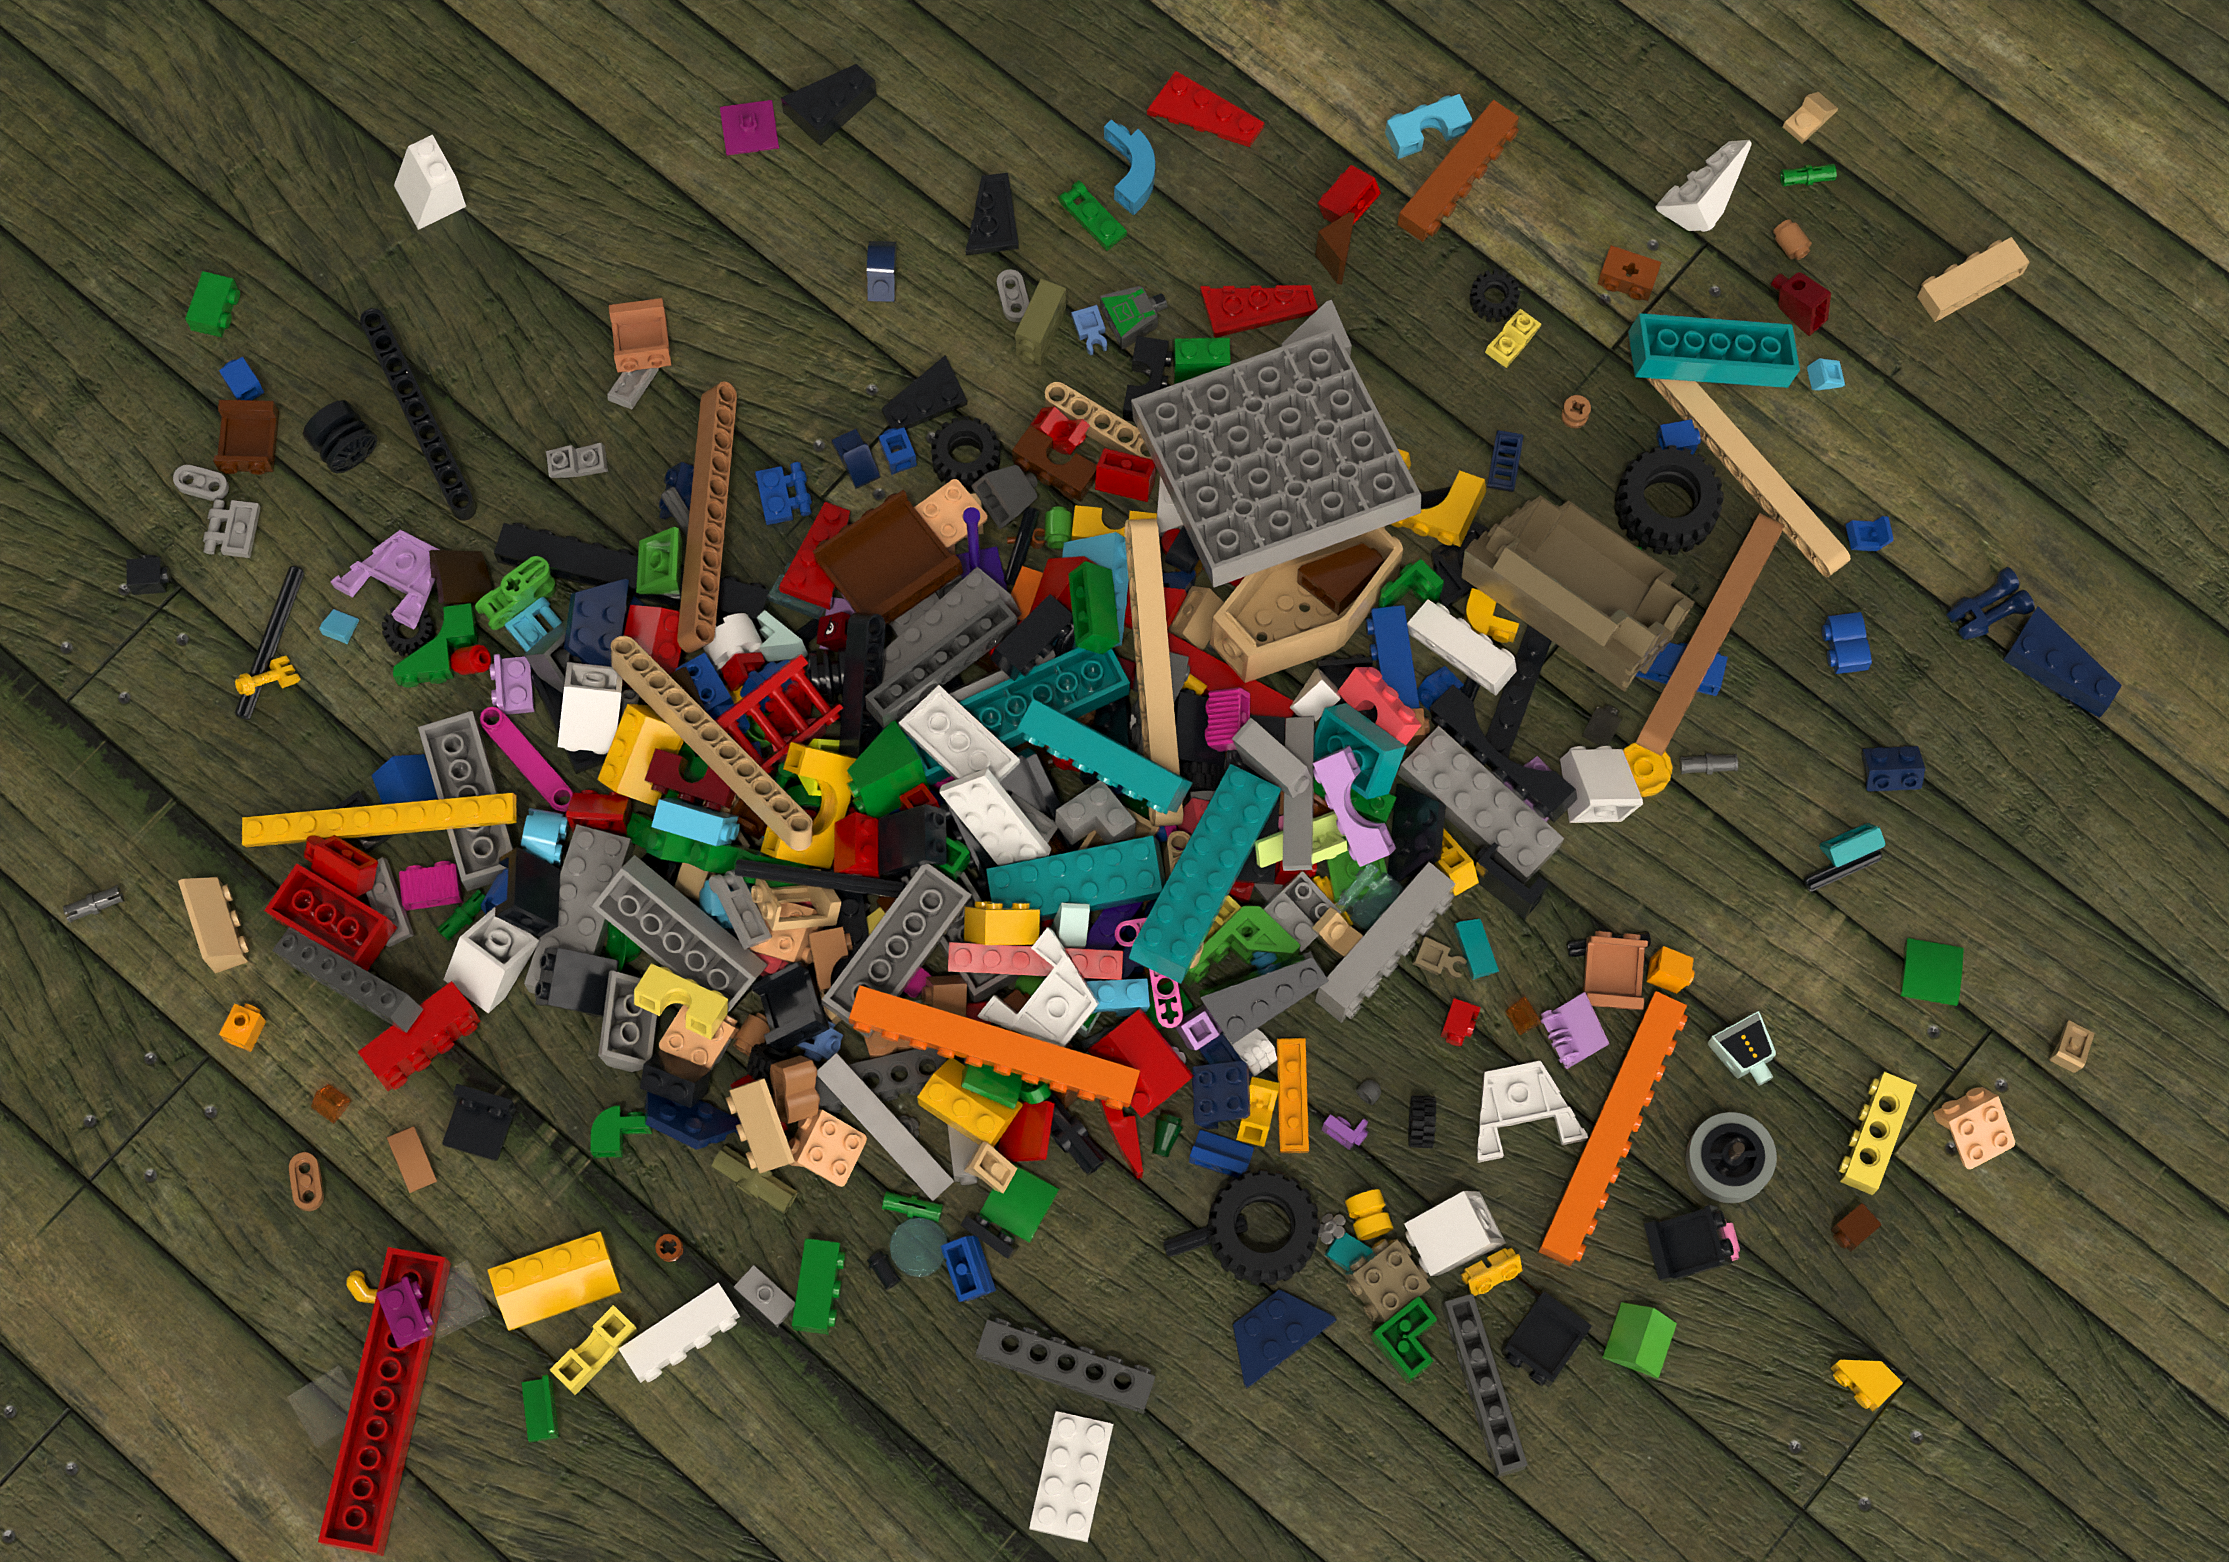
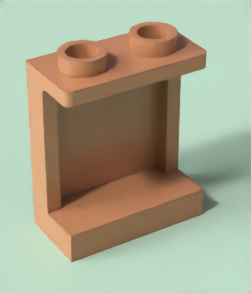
M663 298L609 305L617 373L671 366Z
M1595 931V936L1587 937L1583 993L1586 992L1592 1006L1643 1010L1644 998H1641L1644 952L1645 947L1648 946V941L1640 940L1641 935L1623 934V939L1612 938V932Z

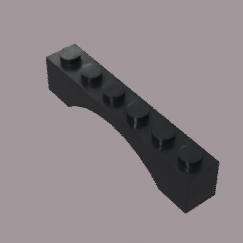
M1454 685L1429 707L1432 716L1431 721L1436 727L1439 726L1443 730L1448 731L1458 744L1472 752L1471 755L1483 766L1486 764L1493 770L1492 774L1503 784L1507 782L1513 787L1512 791L1522 801L1527 799L1532 803L1534 811L1543 819L1548 817L1555 822L1577 800L1576 789L1557 772L1524 767L1499 753L1488 742L1481 731L1476 719L1473 701Z

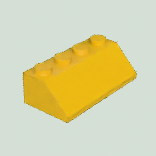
M601 1231L487 1269L496 1300L509 1331L622 1293L605 1238Z

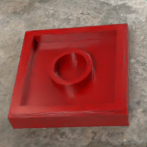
M1042 1101L1037 1104L1022 1102L1023 1106L1000 1138L998 1152L1011 1162L1046 1160L1054 1103L1049 1101Z

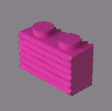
M1241 688L1209 691V698L1206 702V712L1209 717V724L1205 729L1207 744L1221 752L1237 750L1232 738L1250 719V693Z
M440 861L435 863L434 867L423 868L420 865H413L407 867L406 871L399 872L402 905L406 911L463 903L460 874L456 864H451L449 861Z

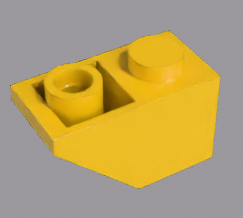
M1839 1360L1830 1368L1834 1372L1833 1377L1843 1387L1848 1386L1856 1394L1854 1396L1855 1400L1863 1408H1870L1872 1411L1877 1409L1903 1384L1882 1361Z

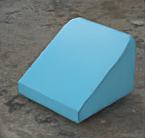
M1819 358L1808 365L1807 371L1812 390H1825L1845 386L1840 361Z
M333 609L322 622L319 629L322 635L348 644L359 619Z

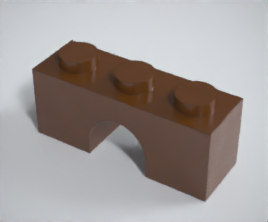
M1030 425L1013 448L1012 461L1022 471H1030L1035 474L1043 484L1047 486L1053 485L1060 489L1061 494L1066 498L1076 499L1081 502L1095 483L1097 465L1077 453L1065 464L1058 465L1052 463L1048 456L1053 450V438Z

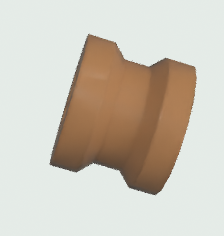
M1580 395L1569 397L1564 403L1561 414L1563 423L1575 429L1584 426L1591 411L1590 402Z

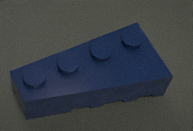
M2039 606L2030 616L2003 660L2098 718L2108 709L2122 686Z

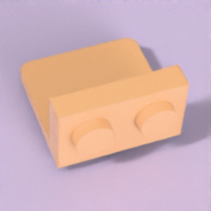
M957 479L951 480L914 507L951 555L955 553V544L967 536V526L963 520V512L967 508L974 507L979 510L980 521L978 522V527L987 521L986 512Z
M790 902L780 904V917L818 915L817 911L812 908ZM764 920L772 938L767 942L748 948L752 952L784 960L788 963L800 961L809 966L813 962L808 935L809 933L823 931L824 926L772 931L768 922Z
M683 1005L659 1042V1048L667 1053L711 1069L729 1039H735L734 1037L740 1029L735 1026L738 1021L727 1014L712 1040L686 1029V1012L689 1008Z
M1983 1087L1973 1088L1965 1096L1957 1100L1948 1101L1942 1105V1108L1933 1112L1936 1122L1951 1131L1963 1166L1967 1169H1973L2015 1145V1139L1999 1096Z
M818 1110L817 1115L799 1120V1128L794 1138L788 1142L795 1161L790 1165L805 1167L836 1186H844L862 1152L867 1137L824 1110Z

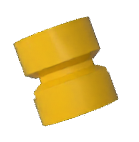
M1381 1190L1366 1191L1345 1201L1349 1216L1356 1220L1353 1228L1357 1240L1373 1239L1394 1229L1389 1213L1382 1210L1386 1204Z

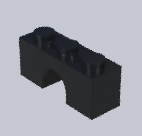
M1143 336L1136 337L1132 358V371L1143 373L1150 380L1142 386L1127 385L1123 406V420L1134 422L1132 399L1167 387L1168 376L1164 375L1165 367H1171L1173 351H1168L1169 341Z

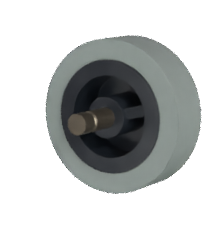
M1735 1112L1717 1114L1704 1121L1692 1135L1687 1145L1685 1156L1689 1177L1697 1189L1707 1197L1723 1203H1739L1757 1195L1771 1179L1777 1160L1774 1141L1766 1128L1754 1118Z

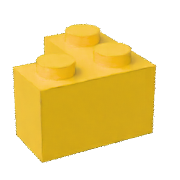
M975 901V906H965L964 941L982 945H1034L1039 939L1040 910L1030 908V903H1012V908H1003V903Z

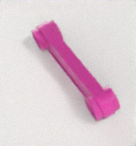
M496 707L484 709L480 716V724L483 730L552 809L557 813L566 815L570 801L562 806L558 805L557 801L564 796L569 797L571 800L573 791L501 710ZM491 717L500 718L494 725L487 724Z

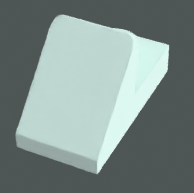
M764 610L757 617L761 625L760 633L767 639L760 646L766 661L789 660L798 654H802L805 658L808 655L802 639Z
M1061 903L1051 929L1064 948H1085L1090 913L1089 904Z

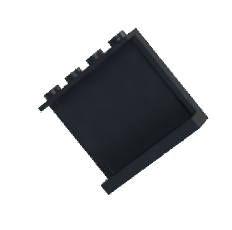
M1028 748L1016 754L1020 759V764L1000 784L1009 796L1012 793L1016 794L1055 822L1056 810L1061 805L1037 754ZM940 794L939 797L943 804L939 805V808L945 809L946 820L951 819L954 829L951 830L954 839L963 843L969 849L968 851H970L971 861L968 867L970 870L974 868L978 875L975 878L976 885L982 894L986 892L991 897L986 869L998 867V865ZM1057 828L1048 842V845L1051 847L1049 856L1078 851L1080 848L1078 841L1072 845L1059 828Z

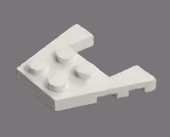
M1048 927L1031 948L1054 966L1051 973L1019 1013L994 995L979 1013L978 1017L1028 1037L1066 1047L1099 1005V1002L1053 930Z
M1541 1061L1484 1072L1476 1156L1477 1163L1503 1158L1504 1154L1497 1128L1554 1117L1561 1146L1588 1139L1584 1128H1581L1575 1118V1114L1567 1106L1560 1095L1558 1087Z

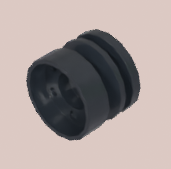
M346 400L335 401L319 410L310 418L303 430L304 439L314 451L320 453L321 460L327 464L330 471L336 474L351 470L363 462L372 453L378 442L377 435L369 429L366 422L361 421L359 413Z
M846 647L838 648L837 661H831L828 649L823 650L824 662L818 663L817 651H809L808 679L821 696L828 695L830 707L835 704V694H841L843 697Z

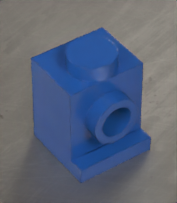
M904 427L889 429L879 436V444L891 475L917 466L916 455Z

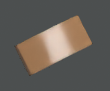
M414 1126L386 1137L409 1193L437 1182Z

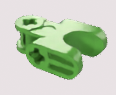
M539 556L530 557L505 575L501 581V586L494 591L491 590L476 603V611L487 616L490 620L488 625L492 630H498L505 626L507 622L539 598L545 597L548 600L554 595L556 584L553 577L550 576V567L547 561Z

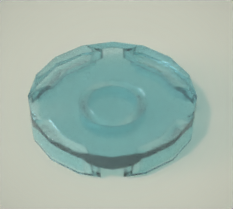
M923 1218L907 1220L897 1227L891 1237L889 1246L891 1258L897 1268L906 1275L914 1277L929 1276L936 1272L946 1260L940 1246L947 1244V1239L941 1227L931 1220Z

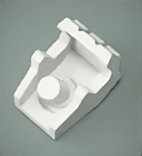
M1255 1029L1233 1045L1231 1044L1241 1060L1248 1064L1249 1071L1253 1077L1277 1060L1274 1046L1258 1029ZM1223 1033V1035L1225 1036V1038H1226V1039L1228 1040V1042L1231 1044V1042L1229 1041V1039H1228V1038L1226 1037V1035Z

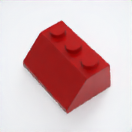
M630 605L623 636L632 638L668 675L675 672L676 668H678L682 649L677 639L680 612L662 607ZM622 680V689L633 690Z
M1141 1008L1102 1036L1088 1049L1094 1057L1140 1070L1130 1105L1141 1118L1194 1077Z

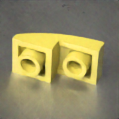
M1519 309L1505 324L1503 331L1487 346L1485 353L1507 368L1541 327V323Z

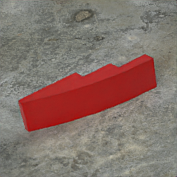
M1098 1099L1107 1127L1120 1154L1137 1179L1143 1178L1135 1116L1123 1117L1122 1110L1110 1108L1105 1105L1106 1101Z

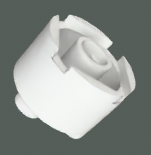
M745 613L724 617L725 623L718 627L715 626L714 640L703 647L718 675L723 674L721 668L734 654L761 652L760 646L763 642L752 620Z

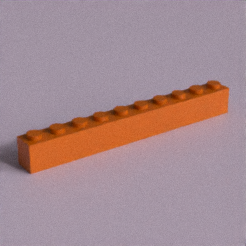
M860 985L849 1016V1023L854 1024L853 1029L870 1033V1030L882 1033L881 1037L889 1041L898 1042L899 1038L910 1041L909 1046L919 1050H926V1047L938 1050L937 1054L945 1058L954 1059L955 1055L966 1058L965 1063L975 1067H982L983 1064L994 1067L993 1071L1001 1075L1010 1076L1011 1072L1022 1075L1021 1080L1031 1084H1038L1039 1081L1050 1084L1049 1088L1057 1092L1066 1093L1067 1089L1078 1092L1077 1097L1087 1101H1094L1095 1098L1106 1101V1106L1117 1110H1122L1123 1106L1129 1107L1140 1070Z
M1657 991L1653 994L1539 1248V1253L1569 1267L1574 1260L1580 1262L1586 1249V1245L1582 1244L1586 1234L1592 1235L1598 1222L1597 1219L1593 1218L1597 1208L1603 1210L1609 1197V1193L1605 1192L1609 1182L1615 1183L1621 1168L1616 1166L1620 1156L1626 1158L1632 1142L1628 1141L1631 1131L1637 1133L1643 1117L1639 1115L1643 1105L1649 1106L1655 1091L1650 1090L1653 1081L1659 1082L1666 1068L1661 1063L1665 1055L1670 1057L1677 1041L1673 1039L1676 1029L1682 1031L1688 1016L1684 1014L1687 1005Z

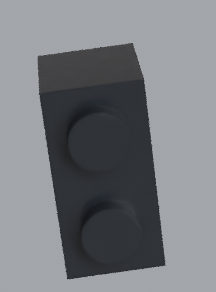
M660 1050L644 1063L640 1089L692 1108L708 1093L711 1069Z

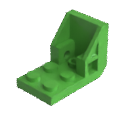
M1243 906L1204 944L1199 963L1194 968L1188 970L1183 982L1188 987L1194 982L1197 984L1201 983L1210 973L1208 969L1215 962L1219 965L1226 959L1230 953L1228 949L1241 961L1251 965L1250 959L1253 958V951L1275 953L1277 959L1271 964L1276 965L1279 962L1299 956L1301 945L1260 906Z

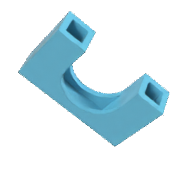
M1114 532L1064 542L1062 558L1085 556L1097 565L1112 570L1120 640L1114 647L1122 646L1129 582L1125 537ZM1075 641L1071 650L1078 648L1075 645Z

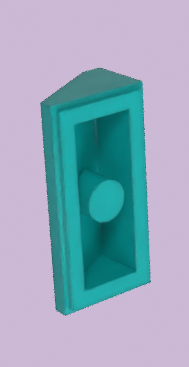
M1865 823L1820 843L1819 847L1833 865L1840 867L1883 848L1885 841L1880 827Z
M1481 919L1455 923L1453 928L1463 957L1467 961L1466 965L1471 979L1474 980L1499 972Z

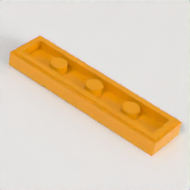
M1277 1039V1083H1280L1278 1091L1279 1153H1308L1306 1039Z

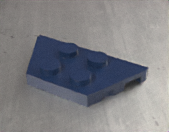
M622 579L571 594L564 649L574 657H578L582 664L612 667L611 642L615 638L622 636L628 579Z
M646 1091L645 1109L647 1111L645 1114V1125L696 1150L704 1148L710 1143L724 1141L726 1135L735 1132L738 1135L736 1125L740 1124L739 1119L713 1107L709 1103L700 1100L692 1108Z
M1280 1289L1232 1326L1244 1387L1246 1389L1251 1387L1334 1324L1336 1318Z

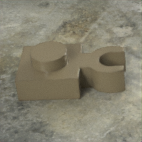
M1423 937L1412 964L1435 975L1441 974L1442 969H1444L1450 978L1458 979L1461 977V974L1454 971L1453 964L1464 965L1467 961L1461 956H1448L1451 948Z

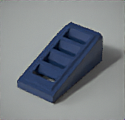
M1497 431L1487 488L1514 492L1524 435ZM1498 454L1514 455V458L1498 456ZM1496 465L1512 466V469L1496 467ZM1495 474L1509 476L1510 481L1494 478Z

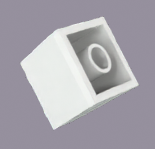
M428 136L408 146L394 187L419 230L465 208L466 204L457 178L434 136Z
M567 662L558 747L569 751L589 750L597 754L608 753L617 731L623 680L612 667Z
M1584 746L1570 748L1560 759L1563 778L1577 792V800L1567 809L1569 823L1622 822L1643 805L1641 794L1623 749L1601 746L1593 750H1586Z
M494 907L460 936L444 981L447 983L452 981L464 996L489 1013L506 998L537 947L539 940L530 933L495 917Z
M1463 1191L1404 1223L1407 1229L1405 1232L1406 1238L1412 1247L1417 1248L1421 1256L1418 1258L1420 1266L1430 1276H1440L1506 1244L1481 1193L1478 1191Z

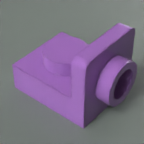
M1330 1114L1323 1124L1322 1131L1350 1150L1354 1144L1360 1146L1369 1132L1365 1130L1368 1121L1363 1118L1355 1131L1350 1129V1123L1339 1116L1335 1118Z

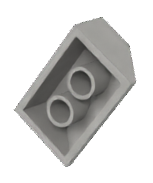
M609 971L598 1056L607 1066L629 1072L639 1071L643 1069L644 1063L652 1057L657 1015L634 1005V989L641 978Z

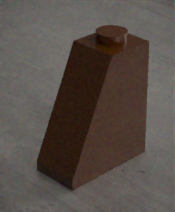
M1362 543L1302 565L1298 569L1297 583L1339 616L1362 593L1384 563V559L1376 549H1370Z

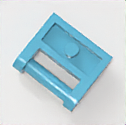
M545 597L536 600L505 624L508 632L525 652L530 650L547 634L545 629L534 618L536 615L541 614L553 629L562 623L550 608V603Z

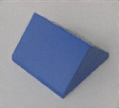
M424 754L392 756L371 775L383 805L438 800L430 768Z

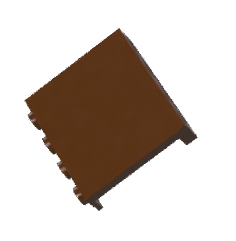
M904 489L899 493L889 495L880 506L867 510L859 520L853 524L845 525L837 535L829 540H823L813 550L816 563L855 613L879 614L884 618L886 626L964 573L959 558L955 553L951 555L908 501Z

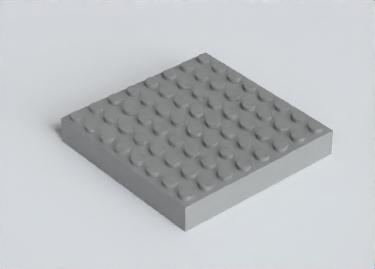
M1335 328L1131 400L1133 420L1213 588L1421 513V493Z

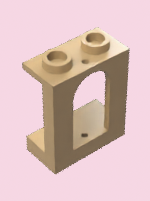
M756 879L755 886L751 888L752 900L757 904L763 919L768 922L772 931L833 926L837 924L841 900L833 889L805 885L770 888L766 881L762 879ZM810 901L818 915L780 917V904Z

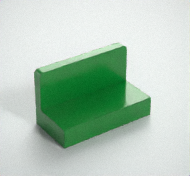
M547 1374L542 1375V1379L521 1382L528 1442L559 1438L552 1378Z

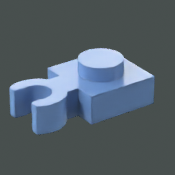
M1095 305L1071 312V318L1079 340L1087 338L1086 350L1088 354L1093 355L1092 345L1095 343L1100 344L1102 350L1106 351L1107 341L1105 337L1100 335L1105 333V326L1098 306Z

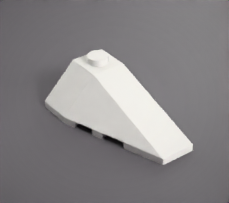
M1751 141L1727 142L1706 160L1707 166L1697 172L1692 171L1688 174V181L1680 188L1676 185L1671 188L1656 205L1657 211L1688 231L1701 230L1705 232L1712 229L1724 213L1752 145Z

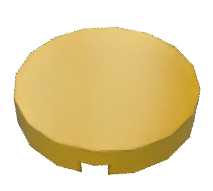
M1636 742L1624 748L1623 752L1641 797L1653 796L1664 790L1672 774L1671 759L1666 751L1660 756L1637 745Z

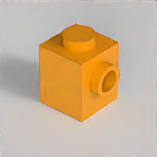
M1663 946L1650 958L1646 982L1677 994L1685 986H1689L1694 978L1695 972L1692 970L1694 958Z
M234 1003L219 1035L225 1042L251 1052L266 1020L260 1014V1009L246 1003L244 1007Z

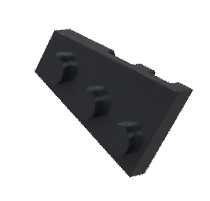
M1008 173L981 176L969 240L965 250L966 255L1019 249Z
M946 355L882 408V413L890 429L904 427L907 430L967 405V399Z

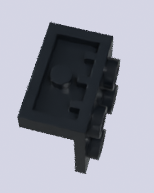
M456 1084L453 1096L457 1103L442 1144L448 1148L497 1161L516 1110L515 1104L511 1099Z

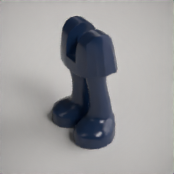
M2005 567L1997 574L1996 584L1992 588L1972 599L1964 596L1948 611L1947 617L1951 623H1955L1969 614L1975 619L1958 631L1963 640L1980 637L1989 633L1988 626L2012 614L2026 615L2035 610L2034 601L2025 590L2018 591L2007 601L1986 613H1983L1981 610L2019 589L2018 577L2011 568Z

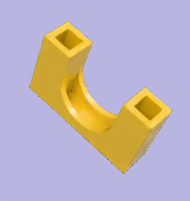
M1398 449L1409 470L1411 466L1409 453ZM1459 470L1450 492L1443 502L1429 509H1421L1420 514L1390 525L1398 528L1403 526L1412 529L1417 535H1429L1437 538L1438 541L1445 545L1454 544L1461 547L1485 496V479Z
M791 742L783 769L797 775L814 778L821 789V807L816 818L812 821V843L805 850H793L767 825L760 852L777 859L830 870L834 860L835 822L845 818L851 801V793L847 787V783L850 782L847 769L857 759L844 754Z

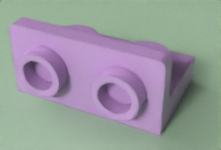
M494 654V663L490 664L491 680L496 681V690L491 691L493 706H497L505 715L535 712L532 666L525 656L502 659L500 654Z

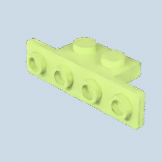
M1334 811L1313 819L1312 866L1317 862L1333 859L1338 854L1348 851L1347 841L1342 838L1345 835H1342L1337 827L1336 820L1338 818ZM1283 831L1255 842L1257 865L1261 868L1283 860Z

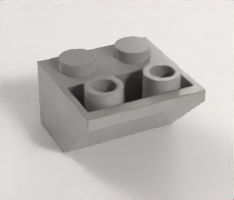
M1303 871L1278 890L1261 907L1301 945L1299 952H1302L1318 936L1312 927L1330 907L1339 914L1342 913Z

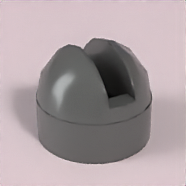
M1367 1080L1362 1082L1355 1091L1364 1102L1374 1105L1380 1097L1381 1087L1378 1082Z

